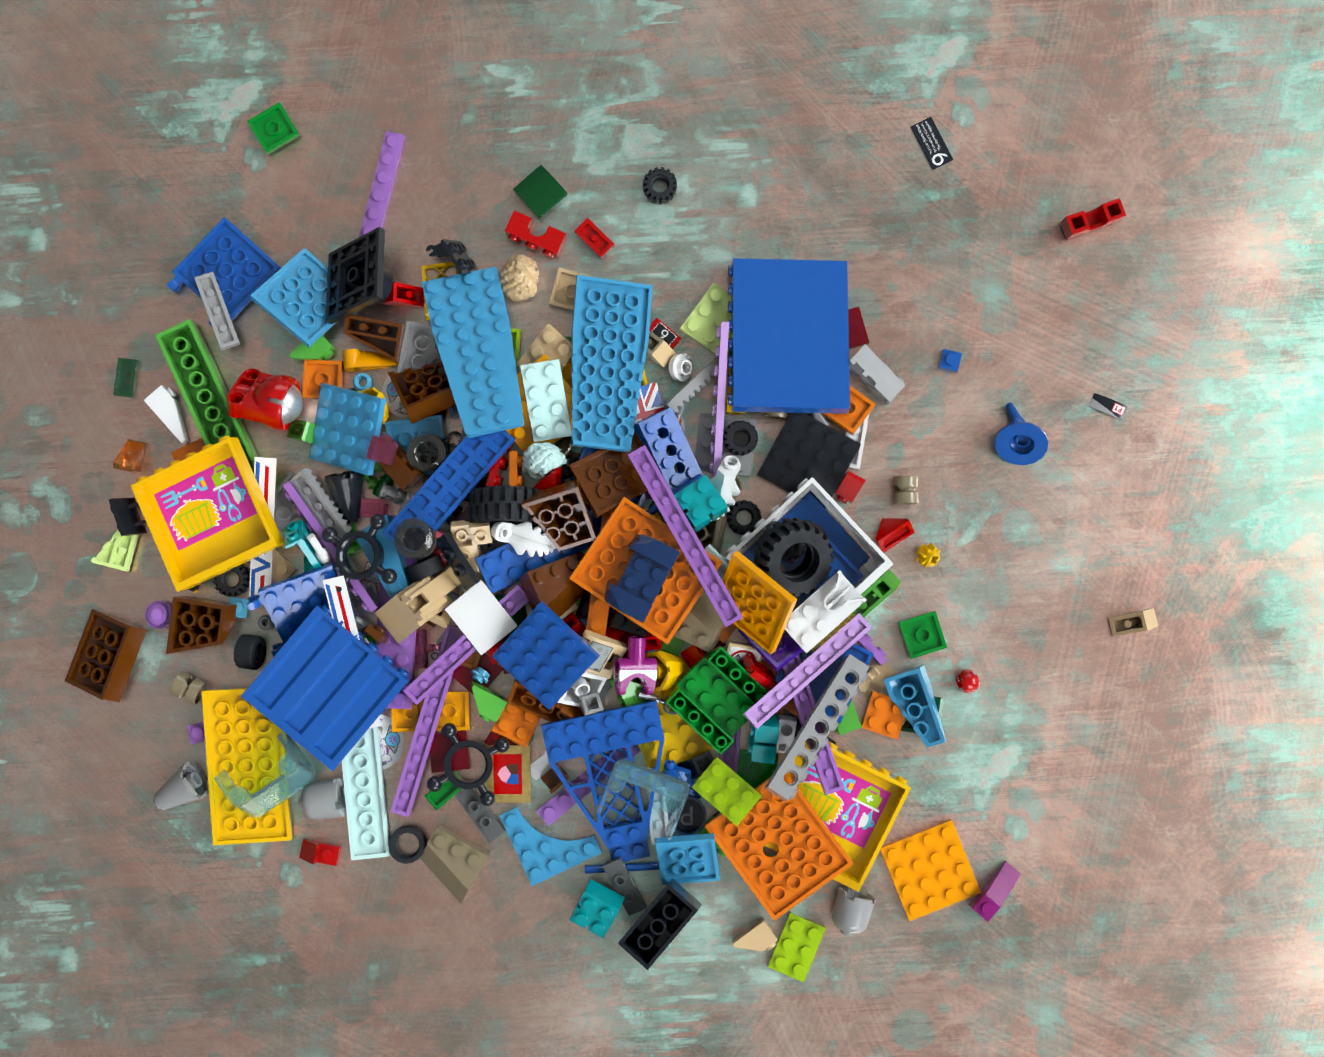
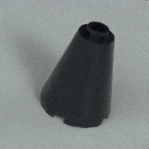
M344 471L340 474L326 475L325 482L336 507H338V512L343 514L342 519L347 520V524L358 522L362 512L363 474L354 471Z

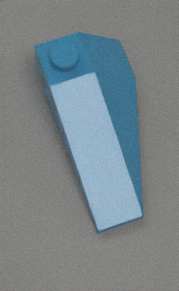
M924 664L884 678L883 680L890 699L898 706L902 715L908 719L927 747L945 743L946 738Z

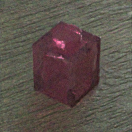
M381 434L380 437L373 435L366 458L392 466L398 443L392 441L393 437Z
M361 497L359 517L371 518L375 514L388 515L389 504H385L386 500Z

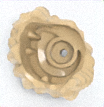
M521 254L512 256L506 261L499 274L502 291L509 301H525L535 296L538 290L536 284L539 283L538 276L540 273L536 261Z

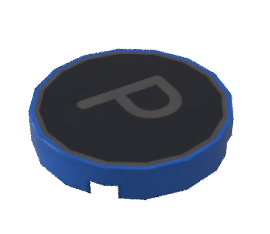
M687 795L673 801L668 811V819L672 828L678 833L685 835L695 834L701 830L707 816L702 802L697 798Z

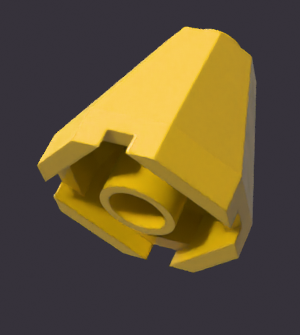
M664 651L645 653V658H655L657 661V679L654 692L668 690L688 672L687 663L678 656Z

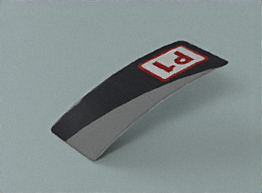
M1094 393L1089 405L1091 408L1123 420L1127 410L1126 405Z

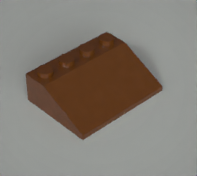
M92 609L65 682L101 700L120 703L147 629Z

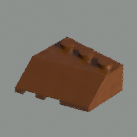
M442 362L424 365L422 369L417 370L407 368L404 369V372L396 374L394 371L388 372L412 424L456 405Z
M576 553L528 571L518 579L532 610L543 601L560 617L584 595V588L569 579L580 563Z

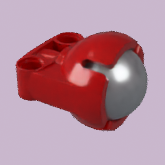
M254 368L247 369L239 376L227 396L228 414L233 418H244L263 423L275 430H286L300 415L303 408L300 384L291 376L270 375Z

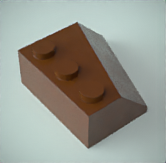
M578 479L541 490L521 503L522 507L525 510L527 509L532 519L541 527L558 551L596 539V531Z
M191 596L173 597L166 654L223 644L235 624L237 605Z

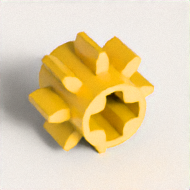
M929 543L928 546L923 544L917 550L916 554L918 557L916 560L925 568L928 565L934 566L940 560V555L938 554L940 550L932 543Z

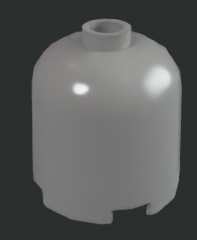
M334 778L308 784L303 789L301 798L298 800L300 810H303L306 817L312 820L344 817L346 804L345 794H343L341 786H344L343 780L341 778Z
M843 885V888L839 886L832 912L834 925L841 930L842 934L848 936L862 933L868 926L877 898L870 892L866 895Z

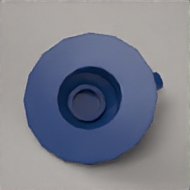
M1013 403L1006 404L1010 421L996 435L995 448L1002 459L1014 465L1033 464L1042 459L1047 452V436L1039 426L1025 422Z

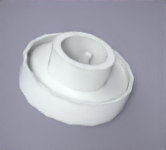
M683 353L675 354L670 359L668 367L670 376L678 382L689 380L694 368L691 358Z

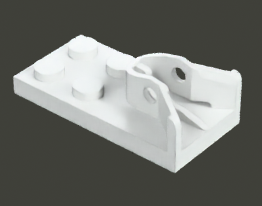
M839 570L791 613L785 630L808 653L867 599L855 589Z

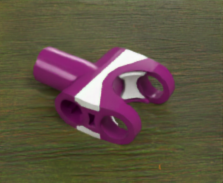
M628 637L627 658L615 659L614 685L617 695H625L630 681L637 677L641 680L644 694H653L657 679V661L655 658H645L646 637Z

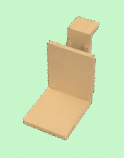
M449 567L436 578L430 575L415 581L396 594L375 614L396 642L400 643L420 626L453 603L447 594L459 586L461 582L454 575L452 568Z

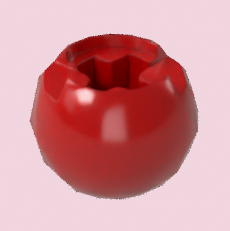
M970 669L962 670L956 676L957 685L959 688H962L964 693H973L980 686L977 674L974 675L973 670Z

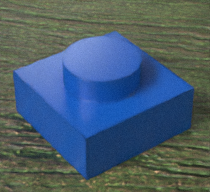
M943 349L938 368L957 373L962 353Z

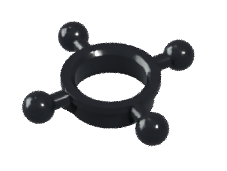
M375 514L371 517V527L368 532L352 531L341 538L333 527H326L322 531L324 541L337 544L335 553L336 563L344 575L347 590H349L347 584L350 579L363 580L375 573L380 574L382 581L386 584H392L397 580L395 570L391 568L385 569L382 566L384 549L381 542L376 538L377 531L386 524V519L381 514ZM358 538L367 540L374 550V560L371 567L362 573L355 571L348 562L349 546ZM337 587L336 590L338 592H341L342 588Z
M452 723L444 724L441 733L445 738L450 739L453 746L448 750L444 759L445 774L440 777H430L427 781V788L432 792H437L441 789L442 784L448 780L461 789L478 788L481 794V803L485 806H491L495 802L496 797L484 785L490 777L493 768L491 756L497 752L504 753L510 748L509 740L505 737H500L495 741V745L487 749L477 741H459L456 736V726ZM472 747L483 754L486 768L483 775L478 779L465 781L455 775L452 769V758L461 748Z

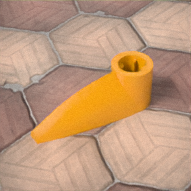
M358 349L343 351L344 371L347 372L398 367L399 362H395L391 358L377 352L360 351Z

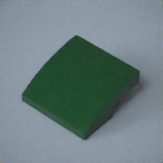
M542 165L537 167L513 188L514 192L539 219L568 195L564 188Z

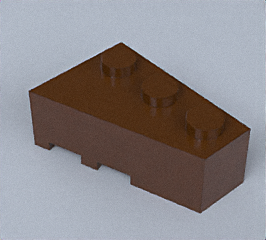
M349 315L345 317L343 333L391 358L393 361L399 362L406 324Z
M380 432L375 462L379 463L382 470L394 480L401 490L412 488L426 471L387 432Z

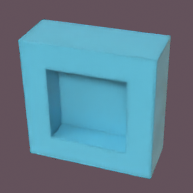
M230 597L229 603L237 605L235 617L248 618V599Z

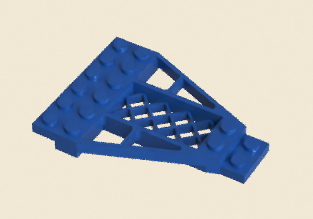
M656 700L604 710L587 716L581 715L541 724L549 764L609 849L611 860L620 856L623 862L650 857L647 834L664 744V734ZM658 740L659 747L655 766L637 770L634 765L631 747ZM616 749L625 754L621 762L612 758ZM612 750L609 755L604 753L605 751ZM597 753L606 758L602 766L592 761ZM583 757L589 779L584 782L570 784L556 765V762ZM627 757L629 758L630 768L623 765ZM609 760L618 765L613 774L604 769ZM591 765L599 769L595 777H593ZM620 768L629 772L625 781L615 776ZM601 772L610 776L606 785L596 780ZM654 772L648 809L645 811L637 777ZM631 776L633 777L635 788L627 783ZM613 779L622 784L617 792L608 787ZM595 784L603 788L599 795H597ZM586 786L591 788L598 821L594 820L574 789ZM624 786L633 791L629 799L620 795ZM605 790L615 795L610 803L601 799ZM635 794L637 795L639 806L631 802ZM617 797L626 802L621 811L612 806ZM599 802L607 806L603 814L601 813ZM628 805L637 809L633 818L624 813ZM609 809L618 813L614 822L605 817ZM621 816L627 819V821L618 822Z

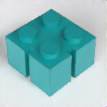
M706 475L674 495L695 533L710 523V519L712 521L725 514L728 509V505Z
M778 713L773 714L758 729H755L750 723L747 754H751V761L775 764L777 746H774V744L778 743L780 728Z
M590 879L569 920L584 929L588 926V931L604 939L620 911L625 897Z

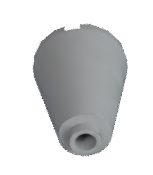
M191 762L183 764L154 794V805L161 810H167L204 798L209 794V787L207 788L206 785L208 778L204 771L196 764L190 765Z

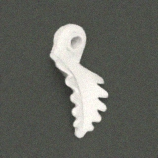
M732 455L726 456L722 460L717 474L710 481L726 504L735 505L732 495L738 496L740 494L735 478L741 464L739 459Z
M529 521L518 525L508 522H497L491 529V534L495 540L510 543L518 555H523L525 550H527L530 557L534 556L535 551H537L538 556L542 557L543 552L545 555H548L549 551L552 553L556 549L545 533L541 534V527L538 526L532 530V523Z

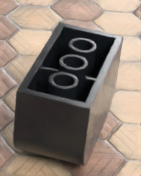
M672 878L618 944L648 970L696 914L702 904Z

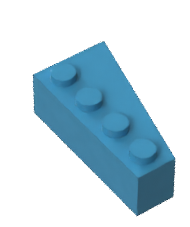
M385 515L386 524L377 531L376 538L381 542L384 549L382 566L385 569L391 568L395 570L397 580L392 584H386L382 581L381 575L376 574L390 599H392L413 582H410L405 571L407 565L404 551L382 533L394 519L392 516ZM369 525L361 531L368 532L371 525ZM363 538L356 539L372 565L374 550L371 544Z

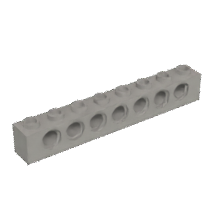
M851 654L844 657L764 788L783 801L794 798L798 791L796 789L798 783H802L808 775L806 770L809 765H814L818 759L817 752L820 748L823 749L829 740L827 739L830 732L833 733L837 728L839 716H843L849 708L847 703L857 695L859 691L857 689L860 682L863 683L868 677L867 670L869 666ZM846 674L852 677V684L846 682ZM836 690L842 693V700L836 698ZM826 707L832 709L833 714L831 717L826 715ZM816 723H819V724L822 725V728H823L822 733L816 732V730H815V724H816ZM806 740L812 742L813 747L811 750L806 749ZM796 756L802 759L801 767L796 766L794 763ZM786 773H789L792 776V782L790 784L784 781V775Z

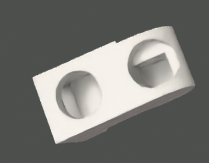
M779 714L780 728L778 743L775 744L777 746L776 752L786 753L794 740L797 721L796 717Z

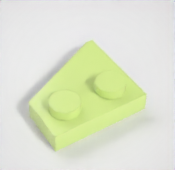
M117 530L112 539L102 547L99 554L91 559V562L129 572L139 535L121 536Z

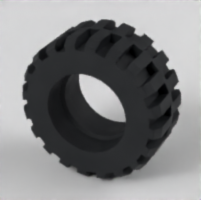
M511 485L485 486L473 489L469 494V522H489L490 529L497 522H508L518 525L529 521L532 523V527H537L538 524L532 519L527 509L525 510L522 507L521 503L531 498L540 490Z
M794 517L792 520L785 518L782 520V523L777 521L772 524L773 527L771 529L767 528L764 531L765 535L763 537L760 536L758 539L760 544L755 547L754 553L757 556L754 557V564L794 597H799L800 593L803 595L810 594V590L813 589L815 591L819 588L821 582L824 583L827 579L825 577L826 574L830 573L832 569L830 563H833L834 556L830 554L833 553L832 545L829 544L830 540L820 529L807 520ZM805 542L807 551L801 565L794 570L782 572L780 565L784 552L796 543Z

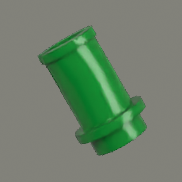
M384 474L379 477L381 480L372 492L373 495L378 497L383 482H387V485L394 484L390 476Z

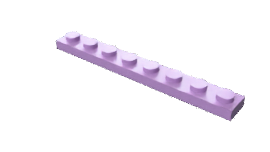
M721 322V326H717L716 338H720V346H716L715 357L719 358V365H715L714 377H718V385H714L713 396H717V404H713L712 415L716 416V423H712L711 435H715V443L711 442L710 454H714V462H710L709 473H713V477L717 474V470L722 462L729 322Z
M858 613L743 715L755 729H758L872 627Z

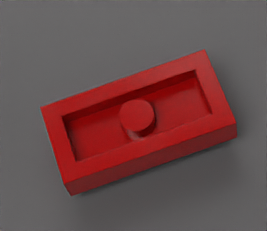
M589 218L574 231L601 259L615 246Z

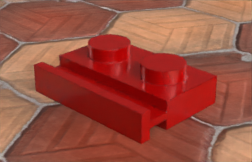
M748 653L742 657L745 665L744 669L749 672V676L769 690L776 686L777 681L770 669Z

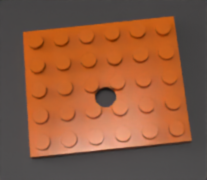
M625 497L569 578L666 644L670 643L704 591L703 586L668 525ZM639 534L652 537L680 552L643 623L619 611L604 599L607 582L617 586L635 552L626 546ZM706 551L715 569L718 570L723 562Z
M786 773L784 775V781L790 784L792 782V778L789 776L788 773ZM769 777L754 788L763 796L738 826L733 824L722 813L718 814L704 826L709 833H714L716 843L775 921L854 863L798 786L796 787L798 791L794 798L783 801L764 788L770 779ZM773 842L777 844L779 849L775 856L771 857L764 854L763 847L766 843Z

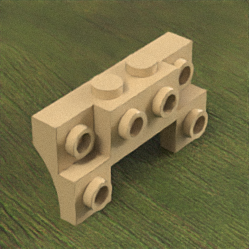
M464 520L452 521L450 528L453 539L479 580H482L485 584L474 558L481 555L480 544H488L493 541L490 523H472ZM462 586L463 593H466L469 589L465 590ZM502 589L493 593V595L502 594Z

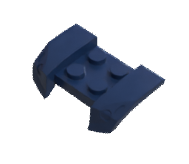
M639 534L626 546L635 552L617 586L607 582L604 599L619 611L643 623L680 552L652 537Z

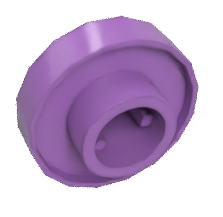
M154 601L149 604L145 611V620L148 625L156 629L168 627L172 605L166 601Z

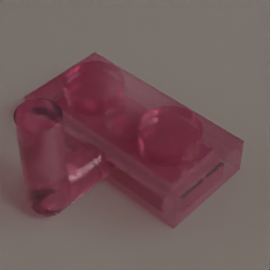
M427 629L416 630L414 669L428 668V652H439L441 644H427Z

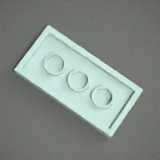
M559 359L520 365L534 442L572 436Z

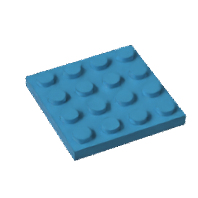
M305 248L250 295L252 301L308 348L337 323L330 324L326 322L328 267Z
M321 383L314 423L316 427L313 431L314 438L310 446L308 458L361 474L373 475L386 399Z

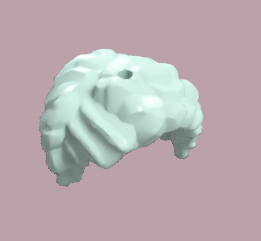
M546 442L531 444L523 452L524 456H522L523 473L535 480H542L552 469L567 463L565 454L561 452V449L554 444Z

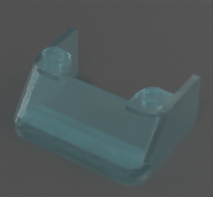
M284 731L278 734L277 738L287 753L279 759L278 766L283 775L250 795L246 788L242 786L236 787L225 770L214 777L230 803L252 818L264 815L315 779L314 768L294 739Z
M628 759L616 761L604 783L596 804V813H601L609 791L614 793L620 792L624 789L626 782L662 795L660 801L662 809L672 814L665 830L667 839L671 840L689 795L688 784L682 779Z

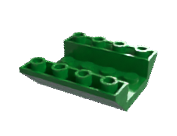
M719 646L703 655L675 684L665 703L721 755L734 742L732 736L748 721L743 714L767 694L768 691L758 681L749 676V672L722 646Z

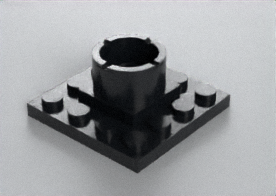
M377 227L329 253L326 322L333 324L369 305H379V303H383L388 298L393 286V275L384 268L385 229Z

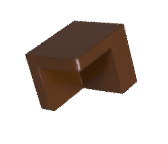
M557 762L556 765L568 780L570 776ZM553 768L549 769L541 777V780L550 789L549 792L551 794L563 785Z

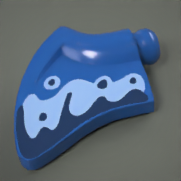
M667 759L664 762V772L660 774V780L682 794L700 799L701 795L692 788L695 783L691 776V770L678 767L673 759L671 761Z

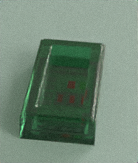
M118 358L113 391L114 396L134 398L139 360Z

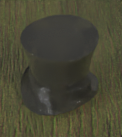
M436 434L417 436L410 442L407 448L409 463L415 469L424 472L438 469L450 455L449 444L443 437Z
M416 518L402 521L394 534L395 547L404 557L425 558L433 552L436 546L437 538L434 529Z

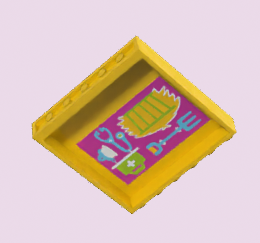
M224 436L218 439L219 443L205 445L202 447V451L185 455L186 459L182 461L175 460L169 463V467L156 469L153 471V475L136 479L137 483L131 485L177 592L188 590L284 544L238 437Z
M805 741V747L809 750L807 742ZM828 741L845 789L824 795L814 765H809L806 770L808 772L807 777L802 783L799 782L797 786L820 817L823 816L830 806H835L823 822L854 864L833 878V880L859 892L911 787L907 783V779L899 775L895 778L890 775L891 772L883 767L877 769L872 766L873 763L863 758L861 761L855 758L854 753L848 750L843 752L837 749L838 746ZM798 756L794 759L795 765L798 767L802 765V759ZM768 842L764 845L778 852L777 844Z

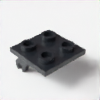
M443 239L440 241L441 243L429 245L426 248V251L433 250L429 254L431 257L449 256L459 274L467 275L472 273V271H476L475 262L468 257L467 249L460 241Z
M134 497L109 499L110 510L115 517L117 529L121 536L143 535L147 533L145 529L147 525L146 520H140L137 508L140 507Z

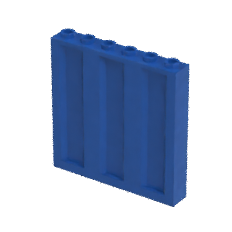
M319 604L241 697L330 770L334 771L411 678L404 668H398L393 664L392 658L386 654L383 656L379 653V648L372 642L367 643L362 639L364 636L359 631L354 636L342 626L344 623L342 620L338 623L332 618L330 608L324 604L322 606Z

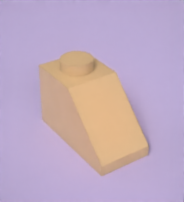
M649 331L646 355L664 368L676 353L663 339Z
M1154 608L1109 617L1113 636L1148 631L1158 627Z
M762 917L732 939V944L736 948L763 952L765 949L767 951L772 949L778 939Z

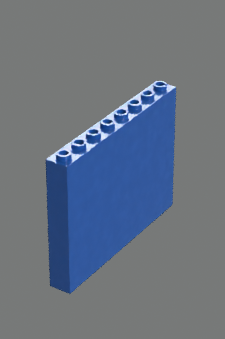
M733 258L732 264L728 265V277H731V283H728V295H731V301H728V313H731V320H728L729 331H731V338H728V350H731V356L728 357V368H731V375H728V387H732V394H728V405H732V412L847 414L850 409L847 261Z

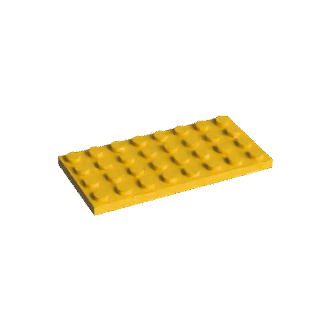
M248 687L201 691L213 845L289 841L293 839L285 732L241 697Z

